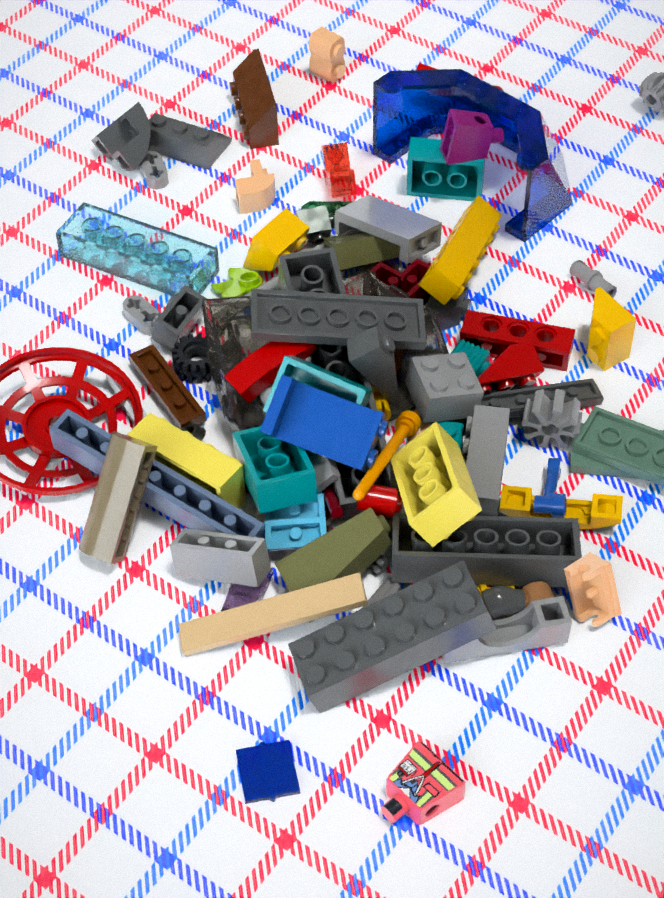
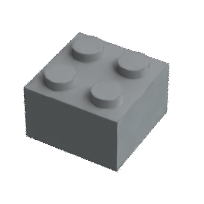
M465 352L411 357L405 384L423 423L464 419L467 416H473L475 405H481L484 391Z

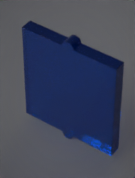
M290 740L268 744L260 742L257 746L235 750L245 804L266 800L275 802L276 798L300 794Z

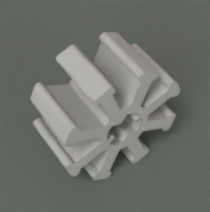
M560 389L555 390L554 400H550L546 396L545 390L536 391L534 401L528 398L525 402L521 423L522 426H525L524 436L527 440H531L532 437L540 435L539 447L549 448L550 438H554L559 443L560 448L568 447L570 437L575 439L580 434L583 414L579 412L580 401L574 398L572 401L564 403L565 391Z

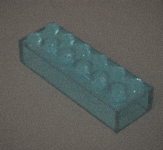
M83 202L55 233L61 257L170 296L177 295L184 285L202 294L220 271L217 247Z

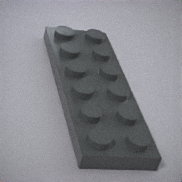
M251 289V340L347 346L348 339L377 325L384 334H389L392 337L396 349L425 350L427 341L423 299Z

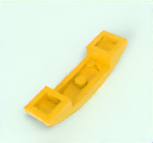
M502 486L499 512L509 517L555 518L552 517V514L534 513L535 495H532V488ZM593 493L592 501L567 499L565 518H578L579 530L620 524L623 496Z

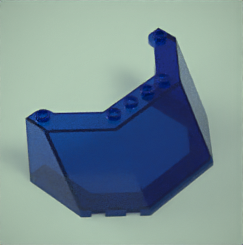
M463 69L389 71L373 82V154L392 164L409 151L411 137L428 138L433 134H443L449 109L485 113L488 115L494 128L503 129L504 139L499 144L517 153V166L527 172L524 209L505 223V231L526 242L572 205L564 155L538 109Z

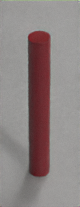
M330 484L321 492L324 493V499L332 517L340 518L343 515V510Z

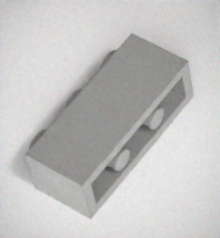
M184 528L169 545L177 576L258 587L271 571L265 538Z

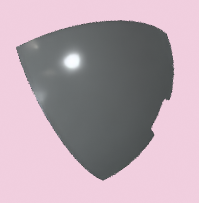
M137 102L91 140L104 156L110 161L115 159L121 168L126 171H134L146 156L150 144V124L140 102Z

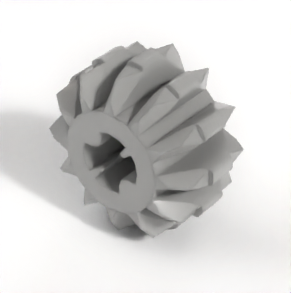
M654 71L639 85V96L643 98V103H646L649 109L652 108L654 112L664 114V73Z

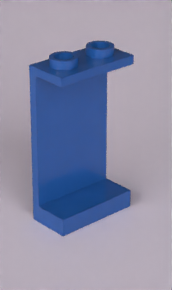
M282 374L260 432L366 472L367 467L372 468L376 461L378 450H375L378 439L385 437L389 422L386 421L387 415L379 410L377 412L300 383Z

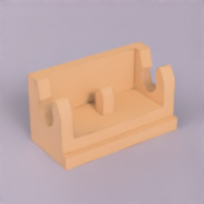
M589 552L564 568L572 607L577 621L583 622L591 616L599 615L592 620L593 627H597L622 614L610 562Z

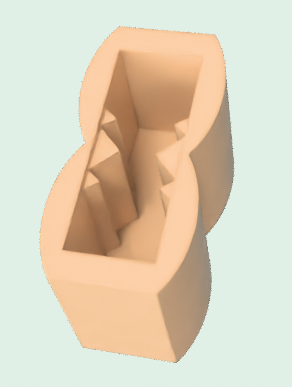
M322 26L319 27L309 37V50L311 52L309 60L310 71L334 83L346 71L345 59L343 57L346 51L345 40L342 36Z

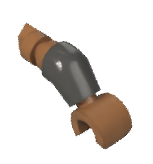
M542 581L529 583L521 590L501 585L483 590L481 595L493 618L503 615H515L524 610L534 600L554 597L550 585Z

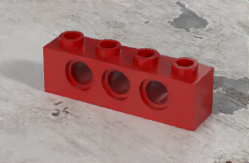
M467 310L460 331V340L464 339L465 342L469 341L470 344L473 343L475 346L478 345L480 348L483 347L485 350H489L490 357L492 358L500 355L509 345L532 341L543 367L567 371L575 336V329Z

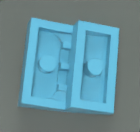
M324 493L317 494L318 500L277 509L272 512H265V539L268 551L300 549L327 533Z

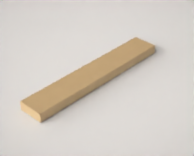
M360 572L179 623L182 652L185 656L366 606L368 601Z

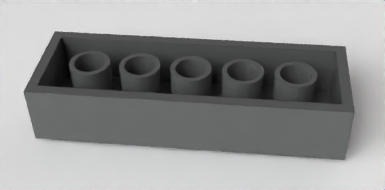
M394 513L391 582L416 583L464 560L476 585L526 586L532 582L542 581L549 584L550 587L568 588L564 568L582 558L578 518L476 516L473 520L464 523L452 532L450 537L432 547L409 525L406 514Z
M462 560L289 643L288 646L307 698L318 712L322 713L497 630L467 565Z

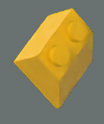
M285 208L253 236L243 267L249 270H274L279 265V255L291 254L295 250L300 251L308 241L306 236L310 227Z
M601 287L595 290L586 355L593 363H596L603 371H606L630 358L636 318Z

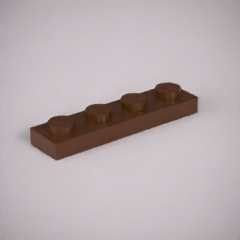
M154 344L129 354L130 363L179 429L192 423L199 425L207 421L205 411Z

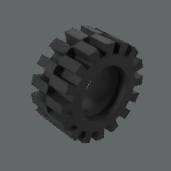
M197 333V337H193V334H188V339H185L184 336L181 337L180 343L176 341L174 348H172L173 367L176 375H180L182 381L188 378V383L193 384V381L197 380V384H202V379H206L209 382L211 381V375L216 378L218 372L222 371L220 343L218 344L216 338L211 340V335L206 334L205 337H202V333ZM195 356L206 357L205 359L199 361L189 360L190 358Z

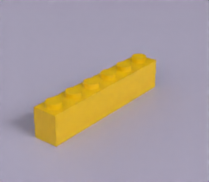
M478 195L459 218L419 285L443 305L450 298L456 300L464 291V285L472 277L473 274L471 273L480 263L479 259L486 252V247L493 240L494 237L492 236L500 228V225L497 223L502 214Z

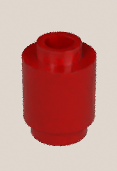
M373 484L364 499L357 500L356 509L364 511L371 507L376 516L383 515L386 518H393L394 513H400L402 498L401 495H397V488Z

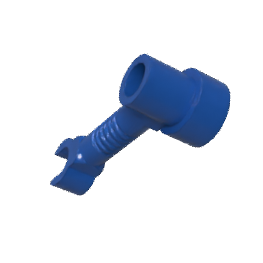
M561 458L548 459L543 496L535 495L534 513L552 514V517L565 518L566 494L556 493L557 483L561 476Z

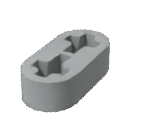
M147 151L145 158L140 163L144 179L149 188L155 190L163 189L169 184L167 168L158 152Z
M132 295L124 299L122 303L124 317L141 333L152 336L154 327L151 324L159 311L141 296Z

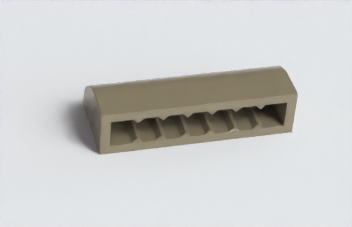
M116 431L112 432L80 540V551L110 564L124 561L158 446Z

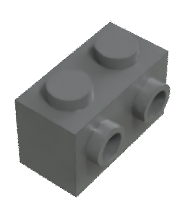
M184 285L177 295L174 294L169 299L162 313L159 312L153 319L151 326L154 328L151 339L172 351L175 342L180 343V338L183 336L186 338L203 317L207 298Z

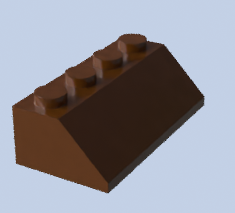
M257 48L232 72L233 82H229L230 94L233 96L239 125H242L243 139L248 140L250 149L279 145L277 104L259 48Z

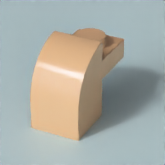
M260 159L250 160L251 177L235 179L236 200L240 214L265 210L275 200L274 173L268 174L267 168L262 169Z

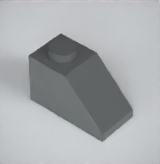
M465 287L456 300L450 298L445 305L432 295L430 296L424 309L426 336L460 324L463 315H466L467 310H470L471 299H468V287Z

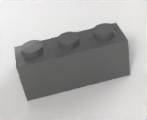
M154 113L149 119L150 144L148 151H156L160 155L207 170L211 168L232 142L231 137L157 113Z

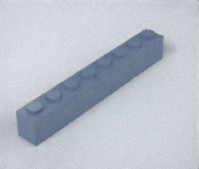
M67 408L49 429L53 448L100 475L111 434ZM155 459L153 460L142 498L143 502L189 529L264 538V523Z

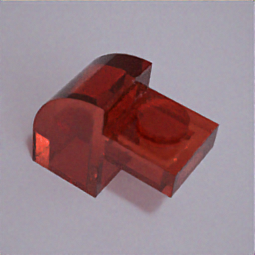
M347 142L321 145L324 164L323 175L329 196L337 198L357 195L354 169L350 168Z

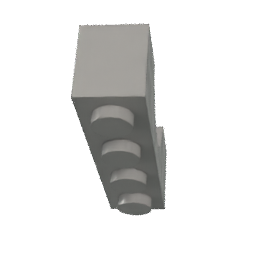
M564 596L534 600L524 610L511 617L493 620L497 630L442 655L443 662L445 664L568 643L572 620Z

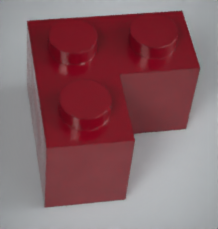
M417 258L401 273L379 262L364 275V295L423 299L424 306L431 294L424 290L419 283L429 269L430 264Z

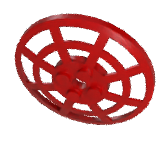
M70 347L35 349L5 361L0 365V382L12 373L20 370L26 384L12 393L3 406L0 405V455H5L12 464L30 474L25 482L22 483L0 472V481L20 491L43 496L74 494L96 487L99 476L94 477L88 468L53 448L49 427L68 408L90 422L106 413L109 422L108 432L112 434L113 431L117 432V417L114 408L129 399L132 405L135 427L143 419V410L140 396L132 381L125 372L104 357L86 350ZM49 361L77 362L72 377L52 376L37 380L31 368V365ZM87 367L97 368L109 375L121 386L122 390L108 398L96 386L83 380ZM51 386H68L65 395L46 397L42 388ZM83 390L92 395L100 404L87 409L77 400L79 391ZM31 393L35 402L26 410L25 414L12 410L19 400ZM7 420L22 425V438L7 442L5 435ZM29 447L39 457L35 465L31 466L17 457L14 452ZM67 457L73 468L64 470H46L51 458ZM78 474L83 481L82 483L65 487L37 486L41 477L63 478Z

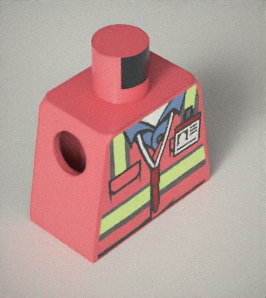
M419 740L386 779V793L390 800L381 806V811L391 823H395L404 814H407L416 824L422 825L464 799L466 782L426 744Z

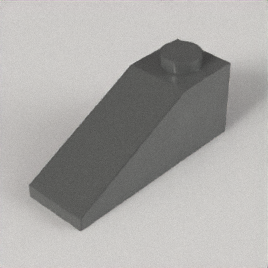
M376 325L348 339L349 362L394 407L400 406L393 353L395 343L389 334H384Z

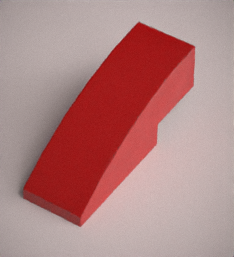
M270 341L238 363L224 378L250 404L270 384L273 386L284 356L293 355L305 360L317 347L314 344Z

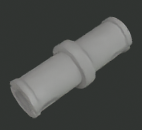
M576 260L570 266V274L582 281L587 290L595 292L596 288L601 287L612 298L617 294L616 286L605 280L601 272L592 270L582 260Z

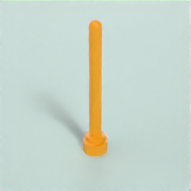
M406 410L399 415L395 422V433L376 458L373 467L369 468L353 491L355 500L360 501L364 499L404 439L415 435L421 426V419L415 412Z

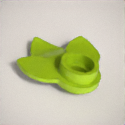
M229 268V280L211 284V287L217 294H221V298L233 299L243 294H248L251 292V289L261 286L263 281L256 271L246 268Z

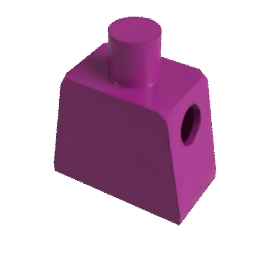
M449 109L440 151L447 165L484 159L488 155L490 144L503 142L504 132L502 128H494L488 115L485 113Z

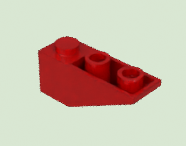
M532 341L509 345L477 378L484 394H487L494 390L499 392L507 391L518 385L521 388L529 387L537 382L536 378L545 370Z

